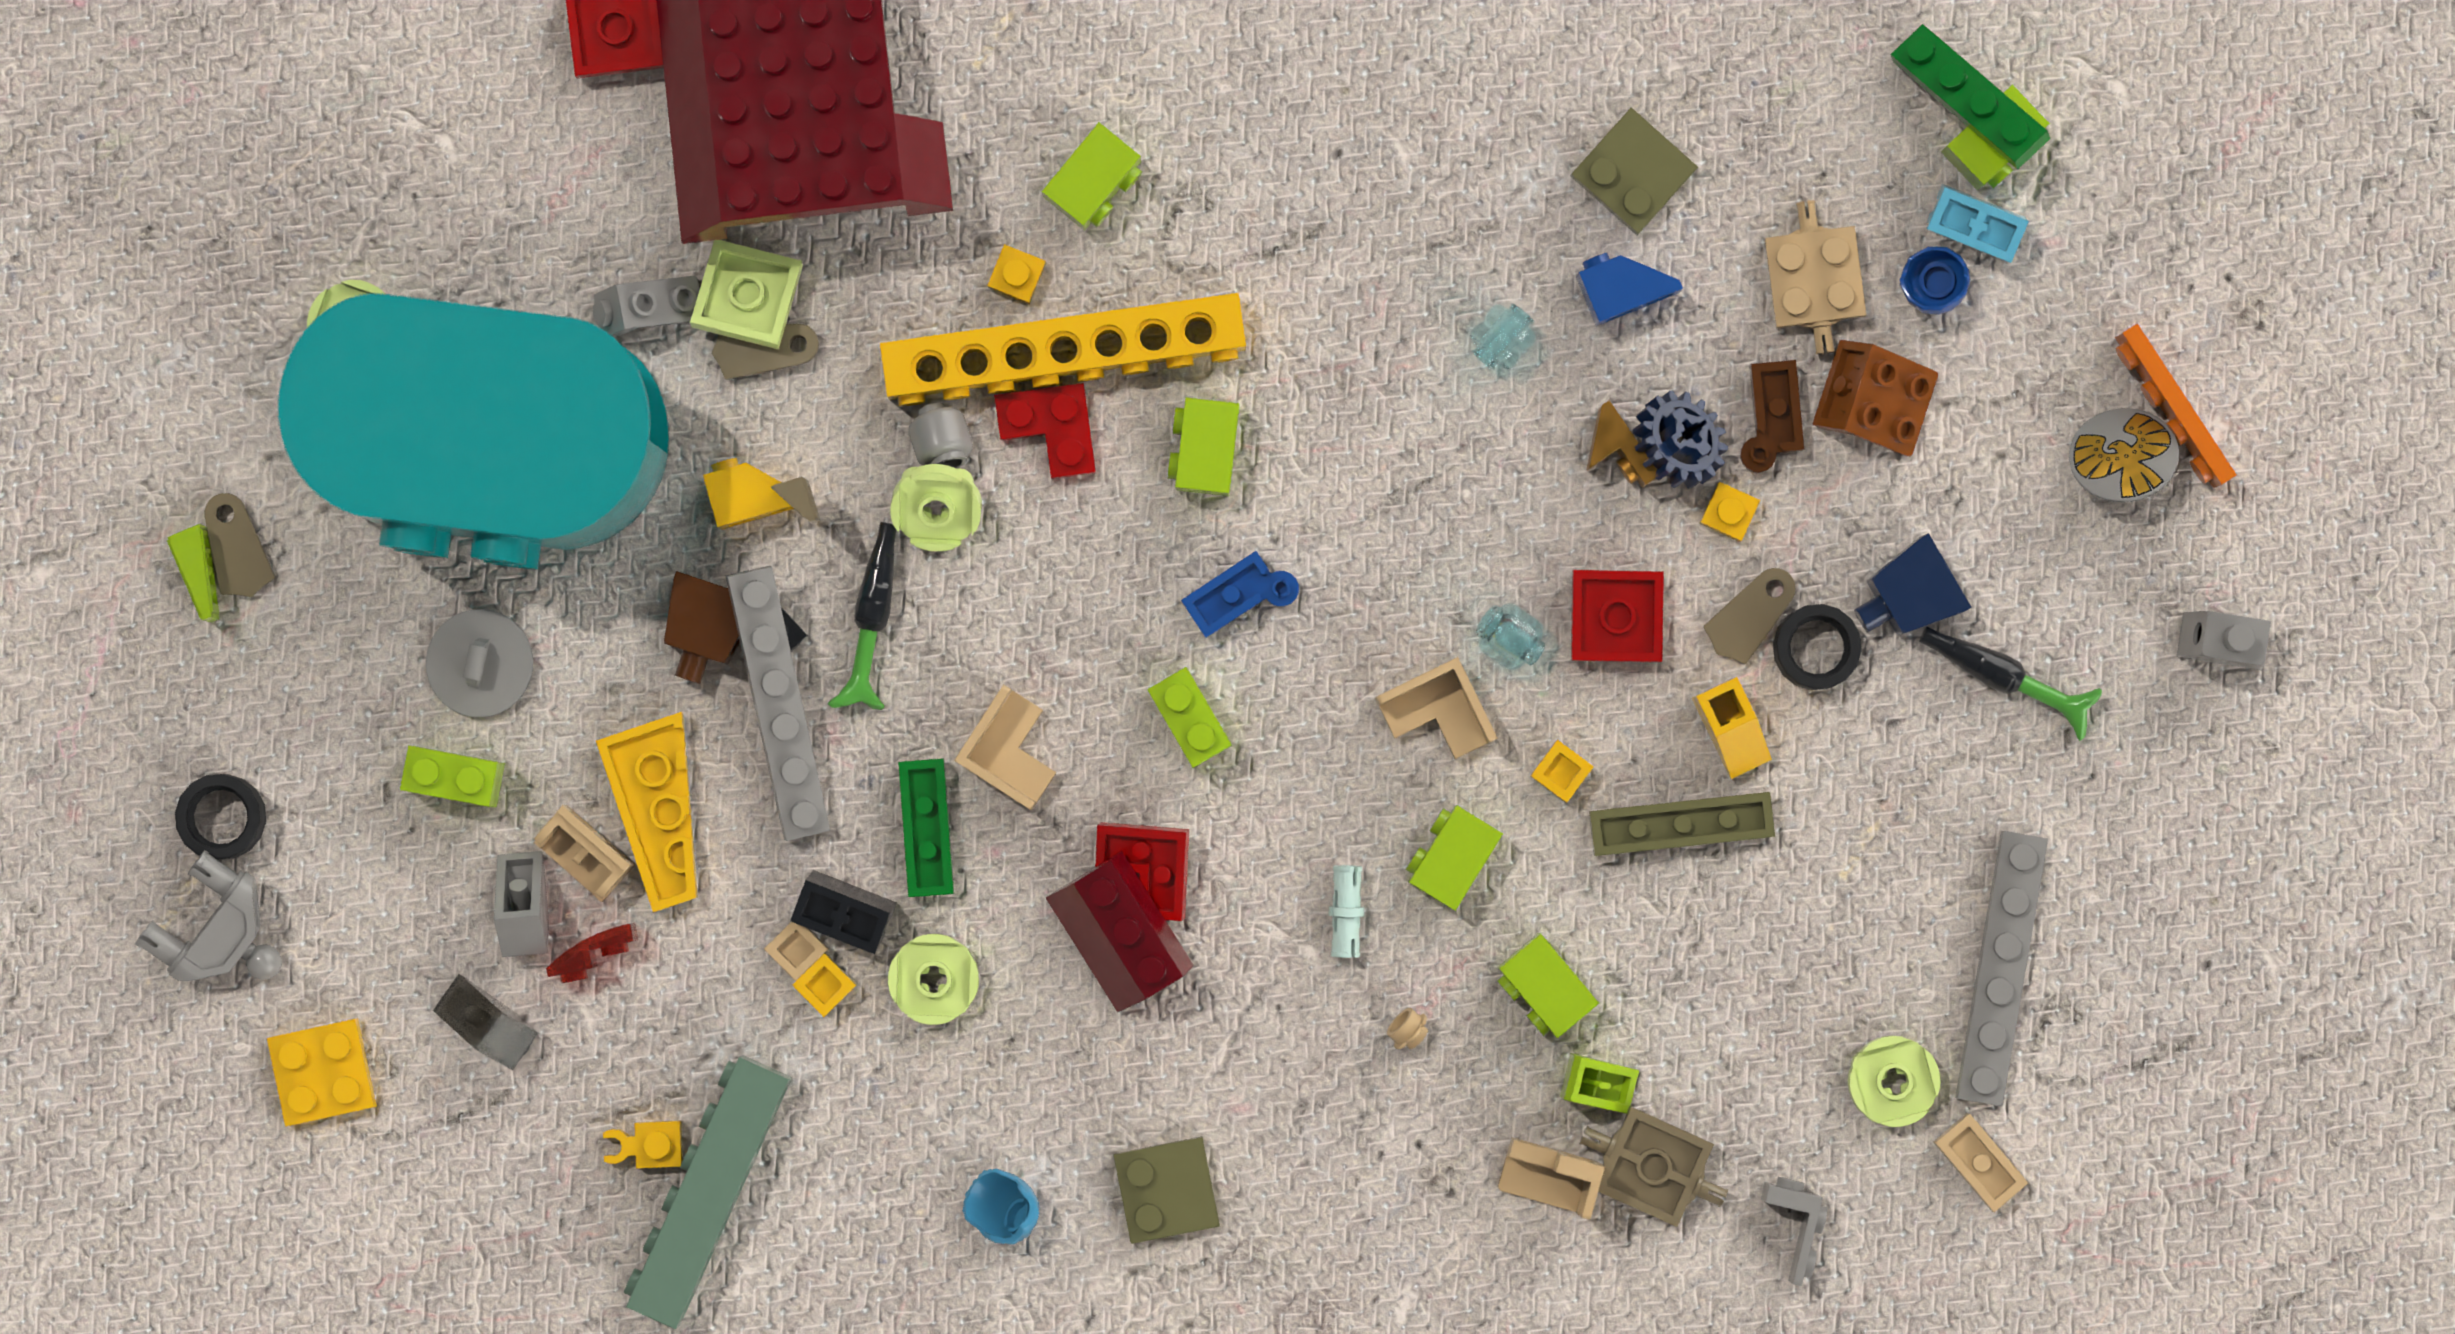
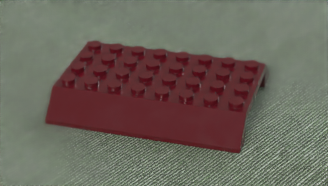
M657 0L682 244L728 239L726 227L905 205L908 216L953 211L943 122L895 113L882 0Z

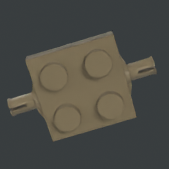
M1631 1106L1621 1127L1612 1137L1591 1129L1589 1126L1586 1127L1584 1134L1599 1140V1143L1582 1136L1579 1144L1604 1154L1603 1166L1605 1169L1598 1192L1675 1227H1678L1686 1207L1696 1196L1718 1205V1207H1721L1724 1203L1723 1199L1708 1192L1712 1191L1726 1198L1728 1189L1704 1180L1705 1164L1714 1146L1713 1143Z

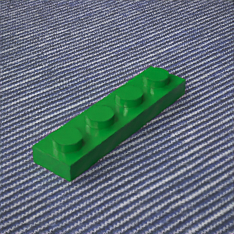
M1924 24L1917 28L1890 54L1893 63L2017 170L2051 139L2048 130Z

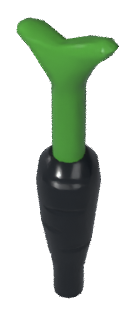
M880 522L877 540L867 564L855 605L854 621L857 627L860 628L852 675L840 693L827 703L832 708L845 707L858 702H863L876 710H882L885 707L873 691L869 682V675L877 632L886 627L891 610L896 528L890 523Z
M1929 627L1925 628L1919 640L1920 643L1936 650L1968 674L2001 693L2008 694L2018 690L2059 710L2074 728L2078 740L2080 741L2085 738L2087 710L2100 699L2102 695L2100 688L2079 695H2066L2025 675L2022 664L2006 654L1944 635Z

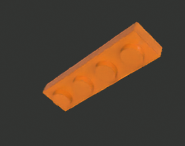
M2138 323L2116 336L2115 339L2119 343V346L2116 347V352L2127 369L2132 370L2135 368L2144 382L2140 386L2142 393L2152 407L2157 408L2160 406L2169 420L2165 424L2175 435L2178 445L2185 444L2194 459L2190 461V465L2199 480L2204 484L2209 482L2215 488L2237 476Z

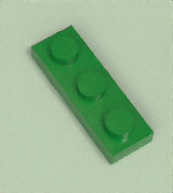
M941 758L898 762L908 897L954 894L945 760Z

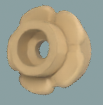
M1407 1008L1398 1014L1387 1029V1035L1395 1043L1394 1047L1402 1049L1407 1046L1409 1049H1413L1418 1046L1428 1033V1029L1425 1027L1427 1016L1424 1013L1418 1014L1412 1008Z

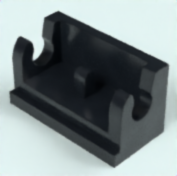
M813 870L805 880L790 921L875 954L885 936V929L894 913L897 902Z

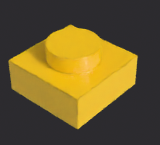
M1004 244L987 287L1030 304L1045 268L1046 261Z
M1719 481L1699 524L1741 542L1760 500Z
M1556 740L1530 777L1567 803L1594 766L1562 742Z
M824 953L792 986L825 1017L857 984Z

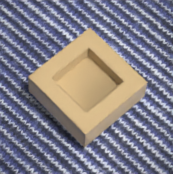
M790 922L764 950L797 981L829 948L809 928Z

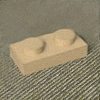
M1966 1113L1933 1141L1992 1212H1996L2029 1184L1970 1113Z

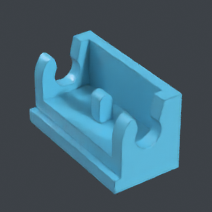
M1942 184L1937 195L1936 205L1929 214L1927 229L2011 263L2029 221L2024 216Z

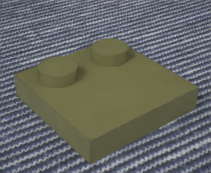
M1631 107L1572 172L1570 177L1634 234L1638 235L1697 170L1698 166Z
M1202 1136L1113 1154L1131 1244L1220 1226Z

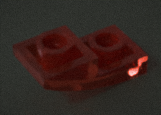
M635 923L597 933L569 948L546 968L547 976L560 975L561 984L587 979L586 969L598 967L594 949L601 948L602 957L629 952L627 943L638 941Z

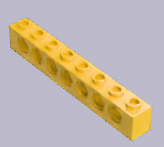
M1239 293L883 342L880 343L887 397L890 401L898 400L899 407L926 403V395L943 393V400L970 397L969 389L987 387L988 394H999L1014 391V383L1032 381L1033 388L1058 385L1060 384L1059 377L1076 374L1077 381L1083 382L1104 378L1105 370L1119 368L1122 369V375H1135L1149 372L1148 364L1166 362L1167 369H1177L1193 366V358L1211 356L1212 363L1233 361L1239 359L1238 352L1246 351V341ZM1194 321L1207 323L1212 331L1209 340L1203 344L1190 342L1185 335L1186 328L1190 323ZM1157 327L1165 332L1167 341L1161 349L1148 350L1142 345L1140 341L1141 335L1146 329ZM1107 333L1117 335L1122 341L1121 350L1111 357L1101 355L1096 349L1097 340ZM1060 340H1070L1077 346L1075 358L1068 363L1057 362L1051 355L1054 344ZM1016 346H1025L1032 352V361L1024 369H1014L1007 363L1009 351ZM972 352L982 353L987 357L988 361L985 371L976 376L968 375L962 368L964 358ZM929 358L939 360L943 366L941 376L933 382L923 381L918 376L919 365L922 361Z

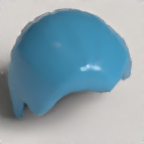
M1000 1169L984 1170L977 1179L973 1180L969 1190L965 1193L962 1212L964 1213L965 1220L976 1227L986 1239L998 1244L1012 1245L1017 1244L1031 1234L1037 1224L1040 1209L1038 1198L1023 1179Z

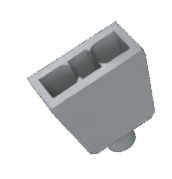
M2213 611L2183 612L2176 657L2263 670L2271 621ZM2200 626H2202L2201 637L2199 642H2197L2198 631Z

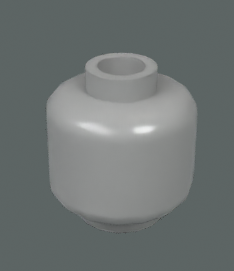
M932 403L922 407L918 411L919 416L910 423L908 430L917 461L922 466L943 464L956 469L960 468L967 462L966 457L973 449V440L964 414L957 408L945 407L943 403Z

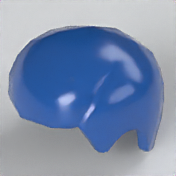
M1928 246L1910 256L1906 261L1900 278V286L1908 303L1922 313L1935 315L1952 311L1961 304L1967 295L1970 284V272L1965 261L1959 254L1947 247Z

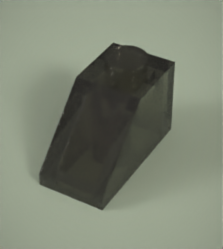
M461 974L457 975L433 1009L442 1020L475 1050L511 1070L515 1068L522 1056L526 1054L531 1043L539 1034L517 1013Z

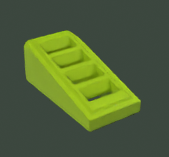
M197 524L167 537L168 540L166 541L200 619L212 623L219 620L212 553L207 527Z

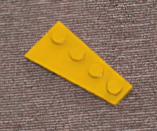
M683 712L596 740L652 911L657 912L698 898Z

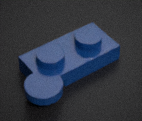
M1255 551L1183 598L1181 602L1204 637L1207 638L1265 599L1277 607H1285L1292 604L1298 596L1299 584L1297 579L1289 572L1276 571L1271 573L1258 552Z

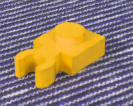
M682 1120L634 1123L635 1136H629L621 1129H610L603 1132V1138H616L622 1146L619 1154L604 1156V1162L617 1164L626 1160L629 1156L636 1155V1169L681 1167L683 1161Z

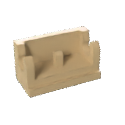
M562 805L534 838V844L547 853L600 902H603L635 866L630 859L568 805Z

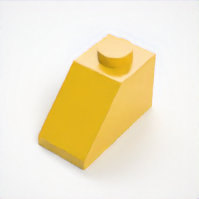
M737 458L714 463L711 465L713 472L703 475L716 525L721 530L794 509L771 488V486L782 482L748 463L739 464Z

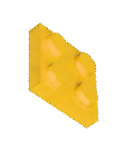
M358 1018L267 1038L285 1127L377 1107Z

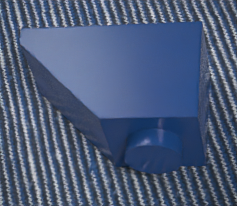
M1608 253L1597 255L1582 262L1585 270L1578 272L1576 276L1596 327L1676 295L1683 289L1679 279L1622 255L1610 259Z

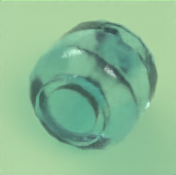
M1513 603L1504 604L1501 607L1497 605L1491 607L1482 617L1476 629V635L1479 637L1478 645L1482 653L1508 670L1519 669L1524 664L1533 665L1540 658L1545 648V643L1541 641L1544 630L1541 622Z

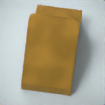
M1610 400L1598 409L1587 471L1617 451L1621 459L1616 461V464L1621 473L1630 484L1637 481L1641 488L1656 479L1657 469L1654 465L1647 468L1643 466V462L1648 457L1645 452L1635 451V446L1639 443Z

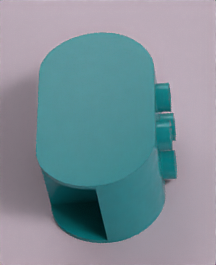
M373 293L359 295L330 307L306 328L291 351L285 365L279 389L278 421L281 437L286 452L300 477L314 492L333 506L381 525L379 546L394 548L395 552L448 558L451 535L473 538L471 558L484 560V563L538 570L541 547L563 550L583 548L600 543L629 526L644 511L654 497L661 483L668 458L669 423L667 411L660 389L652 374L633 353L623 347L605 330L589 322L570 317Z

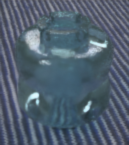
M1514 303L1511 304L1509 309L1500 304L1493 305L1488 310L1484 321L1476 325L1470 332V339L1477 346L1471 352L1492 370H1495L1497 364L1505 369L1513 368L1518 363L1522 352L1529 349L1536 340L1534 331L1529 327L1534 323V320Z

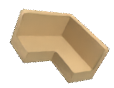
M1458 657L1375 697L1394 739L1434 719L1454 759L1498 739Z
M1003 684L954 761L1030 810L1034 809L1057 773L1019 748L1043 710Z
M1511 1137L1498 1188L1506 1193L1574 1211L1581 1218L1590 1220L1605 1167L1595 1160Z

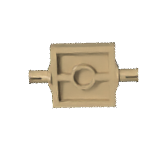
M1808 200V219L1806 218L1804 201L1796 203L1800 229L1789 235L1765 238L1776 329L1793 326L1813 328L1815 354L1821 355L1824 354L1822 336L1825 337L1827 354L1835 352L1831 326L1845 319L1866 317V307L1855 226L1834 229L1818 227L1815 200Z

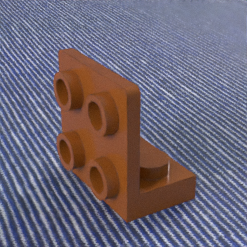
M1839 340L1812 425L1826 431L1851 434L1900 455L1910 457L1913 455L1938 378V372L1874 344Z

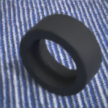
M1825 604L1806 605L1787 615L1778 626L1773 641L1774 660L1782 675L1795 686L1808 690L1829 689L1847 680L1856 669L1862 652L1860 633L1853 620L1839 608ZM1820 620L1830 623L1838 630L1843 639L1844 651L1840 662L1834 669L1826 673L1813 674L1804 671L1795 663L1791 655L1790 644L1793 634L1801 625L1809 621Z
M229 774L206 775L192 782L181 794L175 810L176 830L184 845L199 856L206 850L209 852L208 854L217 860L237 858L250 851L261 839L266 824L265 804L258 790L245 779ZM219 790L234 793L242 800L247 810V822L244 831L235 840L223 844L210 842L200 835L195 825L194 817L200 800L205 795Z

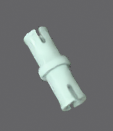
M1334 865L1333 906H1329V916H1332L1333 927L1331 956L1357 958L1360 957V917H1364V907H1361L1360 896L1362 866Z

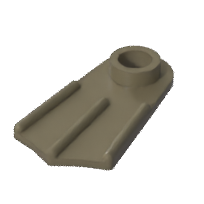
M786 324L779 350L718 334L711 353L719 364L724 378L730 380L806 364L816 356L819 340L813 329L807 325ZM797 338H803L807 341L805 350L799 353L793 352L791 350L792 342Z
M221 493L212 497L206 504L204 516L220 593L222 595L253 597L263 586L275 579V574L242 500L230 493ZM223 505H229L234 511L233 519L227 523L221 521L218 516V511Z
M1770 568L1763 571L1704 625L1703 628L1709 636L1717 655L1735 659L1743 664L1749 661L1795 595V582L1787 571L1780 568ZM1771 580H1778L1782 583L1783 591L1778 597H1771L1766 592V585Z

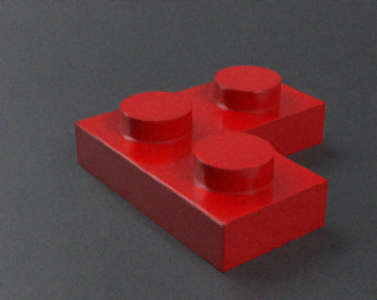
M1084 383L994 395L1001 441L1045 435L1051 479L1096 473Z
M1100 822L1097 825L1095 867L1122 851L1135 873H1140V881L1164 919L1171 921H1183L1185 919L1190 829Z

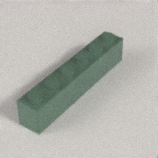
M744 1055L740 1056L736 1063L728 1061L718 1082V1086L725 1088L717 1105L712 1102L709 1103L699 1124L700 1128L706 1130L699 1146L691 1143L680 1168L687 1171L680 1188L672 1185L661 1210L668 1213L661 1229L653 1227L644 1245L643 1252L649 1254L642 1271L637 1268L634 1269L625 1287L624 1293L631 1296L626 1305L627 1308L675 1330L681 1325L792 1080L791 1076Z

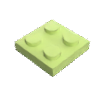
M714 240L691 317V327L779 350L803 267L802 261L723 240Z

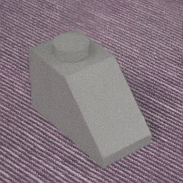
M543 851L497 855L494 923L502 957L548 953L549 913Z

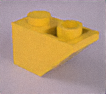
M1738 677L1725 681L1692 697L1693 703L1730 779L1772 760L1756 714Z

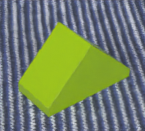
M1570 1053L1560 1097L1567 1101L1627 1114L1639 1070Z

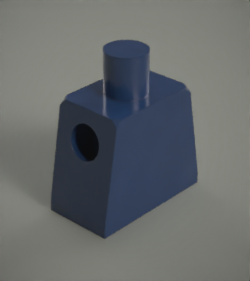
M1927 533L1916 539L1867 580V584L1875 598L1855 608L1854 612L1867 633L1889 621L1899 636L1965 612L1972 607L1930 534Z

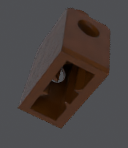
M676 571L673 580L664 644L683 650L674 676L700 684L708 660L712 659L728 665L740 644L728 588Z

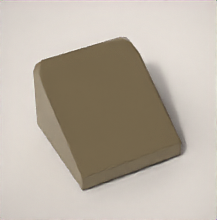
M802 476L771 486L778 495L812 525L819 523L820 516L809 481Z

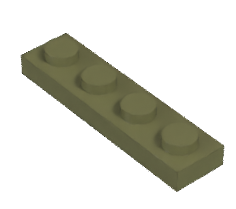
M1770 792L1589 811L1594 856L1775 837Z

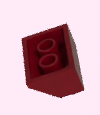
M1122 851L1046 897V900L1117 1013L1146 1000L1181 979L1194 966Z

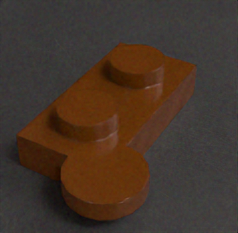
M1796 360L1749 365L1756 437L1750 438L1743 444L1740 450V459L1743 466L1751 472L1761 473L1767 471L1773 466L1777 453L1805 450Z

